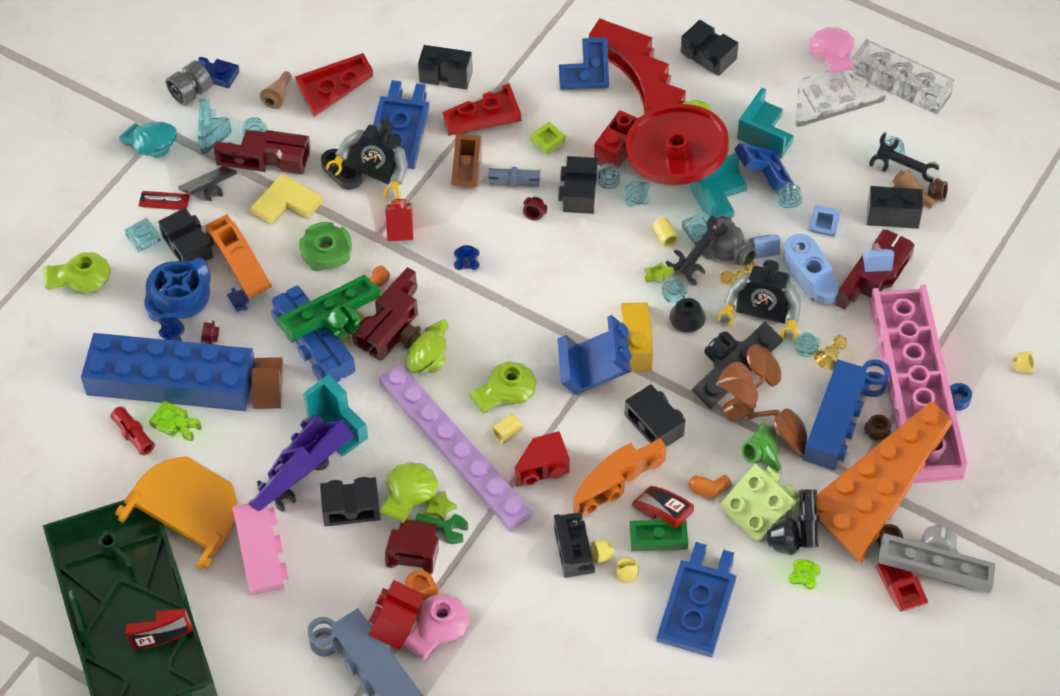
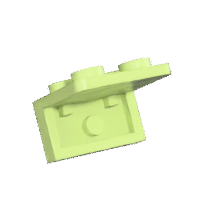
M754 464L721 502V508L751 538L761 541L767 535V530L771 529L772 524L779 521L788 510L795 513L800 511V500L798 499L799 492L789 484L785 487L779 481L781 478L780 474L772 467L764 468Z

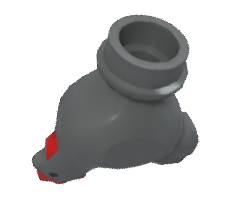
M721 216L717 218V222L714 224L715 228L718 229L722 223H725L728 227L727 231L722 236H715L702 256L705 259H713L715 257L722 260L735 259L737 265L744 267L751 265L756 258L757 250L752 247V244L744 243V234L739 227L735 226L731 217Z

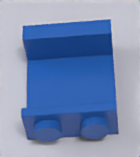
M613 315L607 317L609 331L577 344L567 335L557 339L561 384L575 395L631 372L630 360L632 355L628 347L629 331L627 326Z

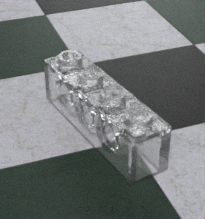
M868 39L864 41L852 57L853 70H850L851 75L881 90L894 94L903 100L909 101L924 110L938 115L951 97L955 79Z

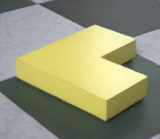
M281 174L252 205L251 213L270 224H273L287 207L309 218L323 203V196Z

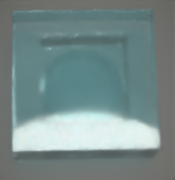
M705 211L682 221V229L694 245L698 243L708 230L706 223L709 217Z
M147 218L124 229L126 237L138 253L161 241L160 234Z

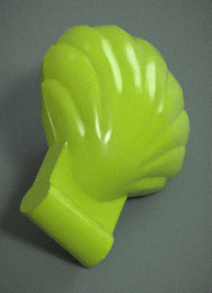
M81 252L71 258L66 264L47 265L44 267L45 289L52 290L67 286L83 294L95 292L108 281L111 268L107 259L100 256V254Z
M445 319L426 327L425 332L412 344L406 358V368L409 372L413 374L426 371L435 373L444 365L447 343L443 336L449 327Z
M507 361L496 365L490 373L488 383L471 391L469 397L484 414L499 404L516 405L525 403L534 395L537 380L530 368L522 363Z
M407 462L397 465L387 475L386 484L390 496L385 504H383L380 514L404 523L413 506L428 501L436 494L438 480L433 470L422 463Z

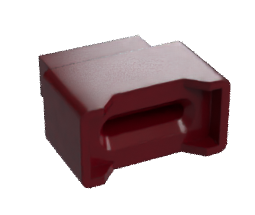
M406 519L404 523H400L399 530L392 529L385 550V566L388 568H394L398 565L418 567L432 574L439 552V538L436 536L437 524Z

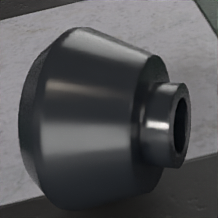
M684 298L679 300L671 309L669 319L675 329L690 333L702 328L706 315L698 301L692 298Z
M785 517L773 523L771 529L767 530L768 545L770 547L773 546V549L779 553L790 556L796 554L800 549V531L797 521L791 517Z

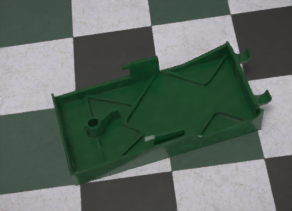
M125 500L43 525L90 696H218L181 576L162 522L134 507L124 523L118 521L119 516L115 515L116 510L120 505L124 507L127 505L124 503ZM186 609L192 623V631L166 644L133 651L126 636L127 624L156 621V612Z

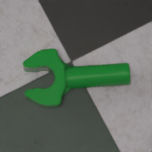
M420 513L415 518V521L437 524V530L443 532L445 542L449 544H458L464 541L463 534L452 531L454 528L468 530V522L457 514H453L447 521Z

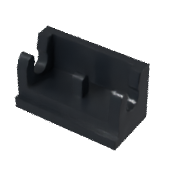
M581 513L554 515V532L564 578L595 573L585 521L582 520Z

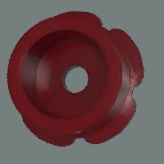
M528 197L523 202V214L530 220H539L543 217V214L547 213V205L539 197Z
M215 321L203 323L201 343H217L220 327L215 326Z

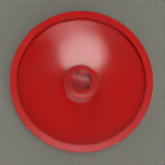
M670 104L648 111L633 123L626 137L627 158L632 168L642 177L665 185L689 184L706 178L723 164L729 150L728 131L724 122L710 110L691 104Z

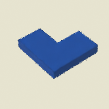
M607 37L582 38L583 63L559 64L560 90L609 88Z
M739 143L734 148L744 168L762 171L773 190L791 193L796 188L775 150Z

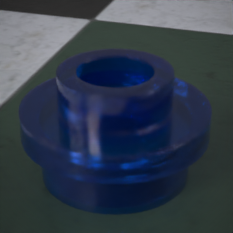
M234 287L231 288L232 292L228 293L227 297L236 311L248 310L246 304L250 301L243 290L237 291Z

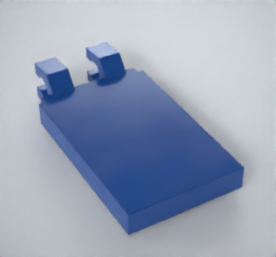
M392 80L388 97L380 96L373 125L377 127L380 120H388L394 125L392 134L400 137L402 140L401 148L404 149L406 155L407 169L415 170L430 110L429 102H425L427 92H425L426 84L416 83L412 100L401 99L403 89H401L402 82Z
M695 542L690 562L682 560L680 562L656 642L713 658L737 577L735 574L730 573L734 561V552L723 549L718 569L702 566L707 545Z

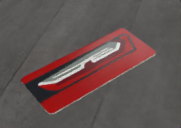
M142 191L138 206L175 210L187 209L190 194Z

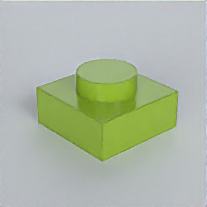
M548 122L530 134V141L544 154L549 155L566 143V136Z

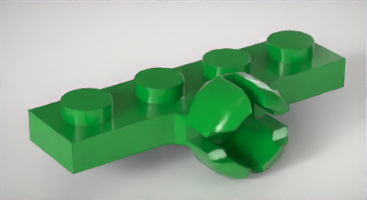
M362 275L277 317V326L292 341L320 327L328 328L339 338H347L348 335L341 329L343 328L349 335L355 333L360 326V315L355 310L380 297V289L366 275Z

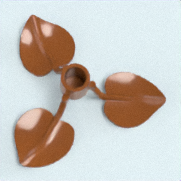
M754 344L747 351V361L752 371L760 376L759 380L754 384L750 370L740 362H733L722 371L717 381V386L727 390L735 397L723 405L724 414L733 423L746 416L749 420L755 417L776 416L773 420L776 430L802 457L807 443V432L803 421L795 412L788 408L782 410V412L777 409L754 412L758 400L756 389L764 381L774 387L781 380V369L776 358L760 344Z

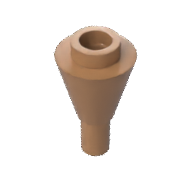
M284 71L278 80L260 92V99L265 106L273 109H278L282 106L286 85L292 77L288 71Z
M909 169L906 172L901 170L892 181L896 188L922 189L923 204L929 209L937 202L924 192L923 187Z

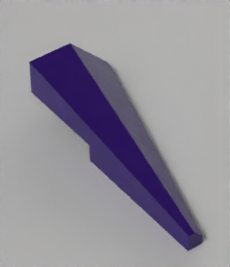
M319 415L303 419L300 423L302 427L299 434L296 432L292 435V443L282 450L267 473L270 480L267 484H260L258 487L259 494L250 500L248 504L253 509L261 511L351 440L354 435L343 420L325 424Z

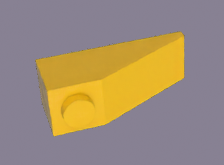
M648 302L621 303L622 322L629 331L628 347L632 355L630 360L631 372L652 371L653 344Z

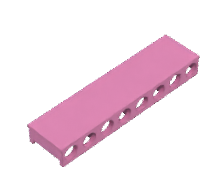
M926 284L920 285V289L879 292L878 288H874L870 306L881 358L887 364L890 371L887 386L896 428L898 429L931 401L942 409L952 421L946 434L937 448L932 450L925 461L924 468L920 473H917L912 484L963 480L967 460Z

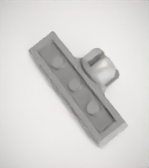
M942 525L928 527L922 535V542H915L884 533L881 539L878 563L988 593L992 590L995 563L959 553L956 549L957 536L949 527L946 528L945 538L941 537Z

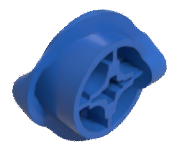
M204 259L170 261L158 265L151 271L146 281L144 303L147 314L152 321L159 322L164 319L189 318L197 315L205 308L210 297L211 274Z

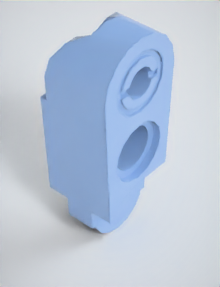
M798 233L790 236L785 242L783 258L786 268L790 271V275L811 301L814 298L816 302L818 301L822 304L834 303L837 300L840 285L833 275L832 266L815 240L806 234Z

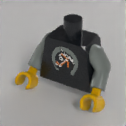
M380 120L377 127L368 125L365 131L357 130L347 136L335 153L337 157L327 164L326 170H328L330 164L336 163L339 166V170L335 176L338 175L342 170L341 163L344 160L346 161L344 165L388 185L392 182L391 186L385 188L383 195L387 198L389 190L394 189L396 192L394 199H399L401 192L398 187L403 182L408 163L404 149L401 148V138L392 134L394 125L388 120Z
M766 260L763 263V267L753 266L751 273H744L731 284L724 302L726 307L720 310L717 319L719 322L722 314H729L731 317L728 323L729 326L734 319L733 309L737 307L736 312L783 324L788 320L787 326L781 331V337L785 339L787 329H791L794 332L793 340H795L799 336V329L795 324L796 321H799L801 298L795 286L790 284V275L778 271V262Z

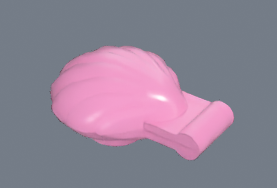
M825 27L815 32L809 39L810 52L818 58L825 60L831 73L853 70V63L850 60L849 54L854 48L855 40L848 31L838 27Z
M448 595L429 597L421 603L420 609L417 612L418 627L407 637L403 646L425 660L437 644L455 641L464 635L470 620L467 608L459 599Z

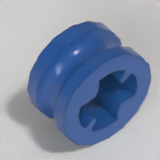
M952 384L950 391L954 408L957 411L965 410L970 405L972 391L966 384ZM956 394H961L962 400L956 399Z

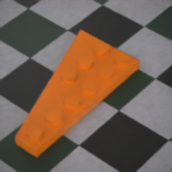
M933 401L817 494V515H820L819 523L860 564L866 558V552L872 543L875 544L879 538V532L886 521L891 519L908 493L913 479L924 468L926 459L932 450L937 448L952 424L951 418Z

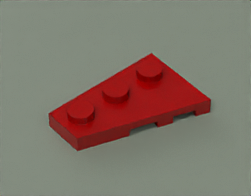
M364 53L295 76V81L313 117H315L373 77V69Z
M510 83L503 85L502 90L494 94L491 91L482 94L483 98L476 102L467 101L442 112L448 136L522 121L521 112Z

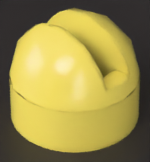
M1031 351L1020 352L1015 355L1013 367L1016 371L1020 373L1034 372L1035 361Z
M607 540L592 541L591 553L594 562L603 563L613 557L614 549L611 542Z
M624 557L619 560L616 565V577L620 581L629 583L638 577L639 567L634 559Z

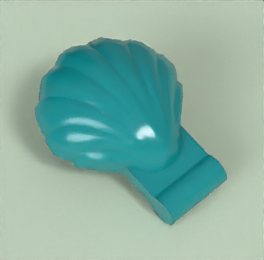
M150 122L143 125L134 123L119 138L124 144H133L134 150L139 155L160 158L169 153L170 147L177 138V130L166 122Z

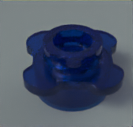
M470 245L457 248L454 251V256L456 257L454 268L457 270L478 269L480 266L477 261V257L480 255L479 250Z
M161 317L159 319L161 329L158 331L159 335L165 340L182 341L180 336L185 331L183 323L175 317H169L168 319Z

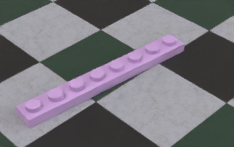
M401 363L379 377V383L509 531H512L532 517V510Z

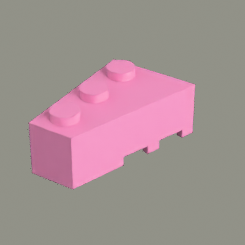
M249 504L233 507L250 595L284 589L283 580L289 578L285 562L279 563L278 552H283L280 535L274 536L272 525L277 524L274 507L268 508L267 505L261 511L253 509Z

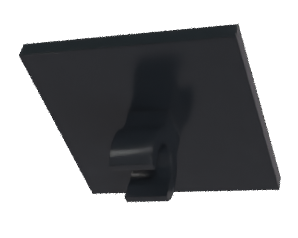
M222 166L180 185L178 188L180 191L190 195L204 190L205 198L208 201H213L210 197L211 190L216 189L218 196H223L222 189L216 184L238 174L235 169Z

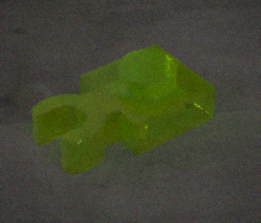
M166 401L162 402L149 420L150 427L172 437L177 432H180L183 438L188 441L194 440L193 433L188 431L190 428H196L197 430L202 428L198 419L188 418L186 410Z

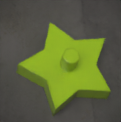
M662 262L655 267L645 268L646 283L652 281L664 282L667 276L674 273L673 267L664 266Z
M446 491L427 501L429 506L425 515L437 516L445 521L447 513L456 509L457 505L447 500Z

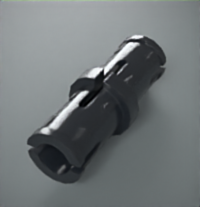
M799 490L800 515L797 516V522H800V547L817 548L819 547L817 522H820V515H817V490Z

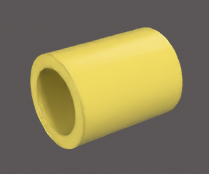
M660 218L652 225L654 232L664 247L672 246L678 241L679 236L668 218Z
M514 414L509 415L492 427V432L500 443L506 442L523 430L522 423Z

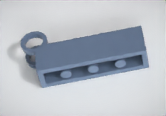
M359 608L336 622L327 617H319L309 624L308 637L311 650L316 655L322 657L330 656L333 653H341L345 658L344 664L352 676L356 674L362 681L360 686L366 696H423L385 643L368 635L372 626ZM319 624H328L332 628H320L312 634L313 629ZM323 634L330 635L326 639H317V637ZM332 643V647L327 650H320L315 646H326Z

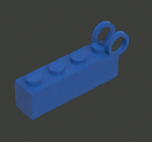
M837 359L806 443L803 461L831 470L836 469L838 461L844 462L848 446L844 444L846 438L851 440L856 424L852 422L854 417L859 418L864 405V402L860 401L862 395L878 397L886 390L890 372L886 363L873 359L867 361L862 367ZM871 366H878L884 370L885 375L883 376L873 371L866 372V370ZM870 384H882V387L879 390H869Z

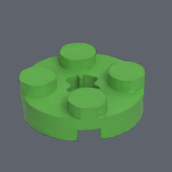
M319 222L305 230V235L300 238L299 248L302 259L310 265V268L314 271H321L346 264L350 260L352 243L350 234L344 227L334 226L332 222ZM327 242L328 245L332 244V246H330L329 248H321L322 243Z

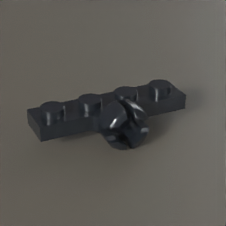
M766 321L744 341H737L729 332L723 331L705 348L704 353L713 362L714 369L698 382L692 391L709 409L713 408L729 393L727 390L716 385L722 371L733 362H740L751 372L752 369L747 361L749 347L754 344H760L772 353L784 341Z

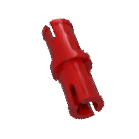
M119 406L112 411L110 418L122 430L124 439L131 441L140 455L149 454L155 448V443L143 431V425L139 421H135L123 406Z

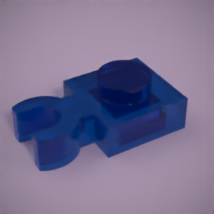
M205 57L198 58V62L208 71L215 85L229 89L240 72L239 65L217 58L214 63H210Z

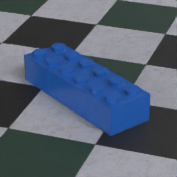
M93 333L81 380L85 393L89 396L246 411L252 387V368H255L253 348Z

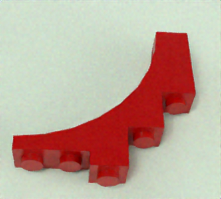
M600 18L589 33V38L607 37L608 61L618 67L631 80L639 93L644 107V114L661 106L683 104L686 102V90L669 85L671 80L669 63L653 58L655 51L652 48L653 37Z

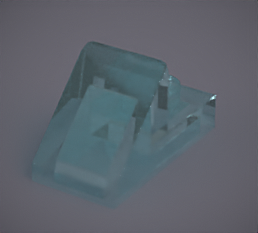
M199 99L198 141L201 154H207L214 148L216 141L222 142L232 131L228 117L216 118V110L211 109L210 100Z

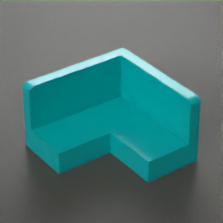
M761 87L739 119L737 139L752 146L775 150L778 157L782 159L793 143L794 135L775 127L782 116L783 109L766 102L767 89Z
M737 154L727 156L723 164L714 173L689 185L707 220L712 215L716 219L721 216L734 217V209L727 197L747 190V183L739 171L740 159Z
M327 375L303 393L307 418L319 415L325 424L342 419L354 435L351 440L337 450L341 456L347 455L368 439L366 423L348 406L347 392L330 375Z

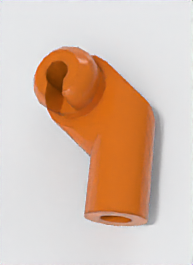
M379 265L373 269V275L369 277L377 287H380L389 281L390 273L384 266Z
M724 474L715 481L700 476H693L690 478L688 485L695 494L706 498H713L730 488L732 483L729 477Z

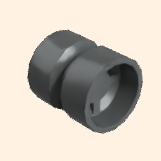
M196 60L184 66L182 72L177 71L165 80L168 91L182 106L194 100L196 93L199 95L203 94L213 86L208 71Z

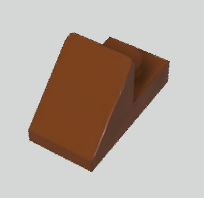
M456 134L451 185L478 187L479 166L482 163V136Z
M282 357L255 358V368H252L254 409L281 408Z

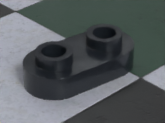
M338 149L325 151L321 156V165L324 172L343 189L352 190L359 187L363 180L362 173L345 166L346 161L343 160L341 163L342 170L336 176L335 174L338 172L339 166H332L336 163L330 164L328 170H326L327 164L337 157L335 153Z

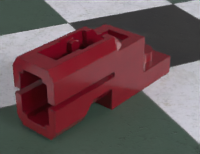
M246 130L241 145L216 141L213 150L216 165L266 172L267 166L273 165L278 166L282 172L303 174L310 155L311 146L309 136L272 130L264 132Z
M883 229L872 244V250L890 249L894 251L892 271L865 272L862 255L839 288L836 306L845 310L851 301L855 302L860 293L871 298L874 288H878L879 292H882L885 288L892 287L912 258L915 244L911 240L900 236L895 245L892 246L898 234Z
M407 267L375 301L376 314L365 317L360 322V326L355 333L352 334L353 343L367 353L369 351V355L377 360H383L399 343L402 331L418 315L417 299L412 297L418 287L414 270Z

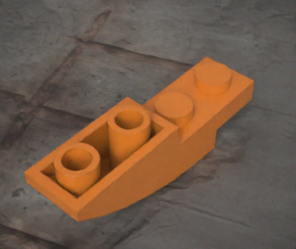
M228 214L204 225L248 299L272 287L246 239Z
M660 438L638 450L630 442L604 459L580 486L573 499V513L588 515L604 503L616 501L624 494L625 481H633L641 473L661 466L666 459V445Z

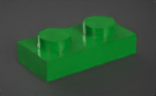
M664 520L629 521L631 551L688 549L686 520L676 529Z

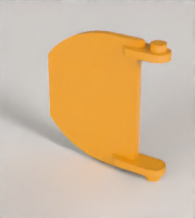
M188 456L176 457L158 463L145 472L124 501L127 504L126 507L120 505L115 515L119 516L118 521L124 523L134 507L140 509L205 548L206 550L195 567L208 569L213 561L209 556L217 554L234 525L233 507L237 506V501L231 482Z

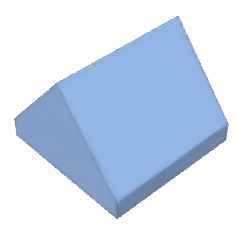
M815 205L809 230L835 236L841 210Z
M768 234L748 239L752 247L757 250L755 259L780 254V236L777 234Z
M890 249L864 250L862 252L865 272L892 271L894 251Z

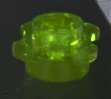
M808 559L795 560L793 563L794 571L789 575L790 583L804 585L807 589L815 588L817 585L816 577L821 573L820 566Z

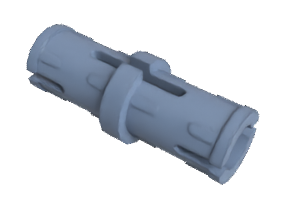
M512 167V169L489 168L488 184H511V187H516V185H540V170L517 169V167Z

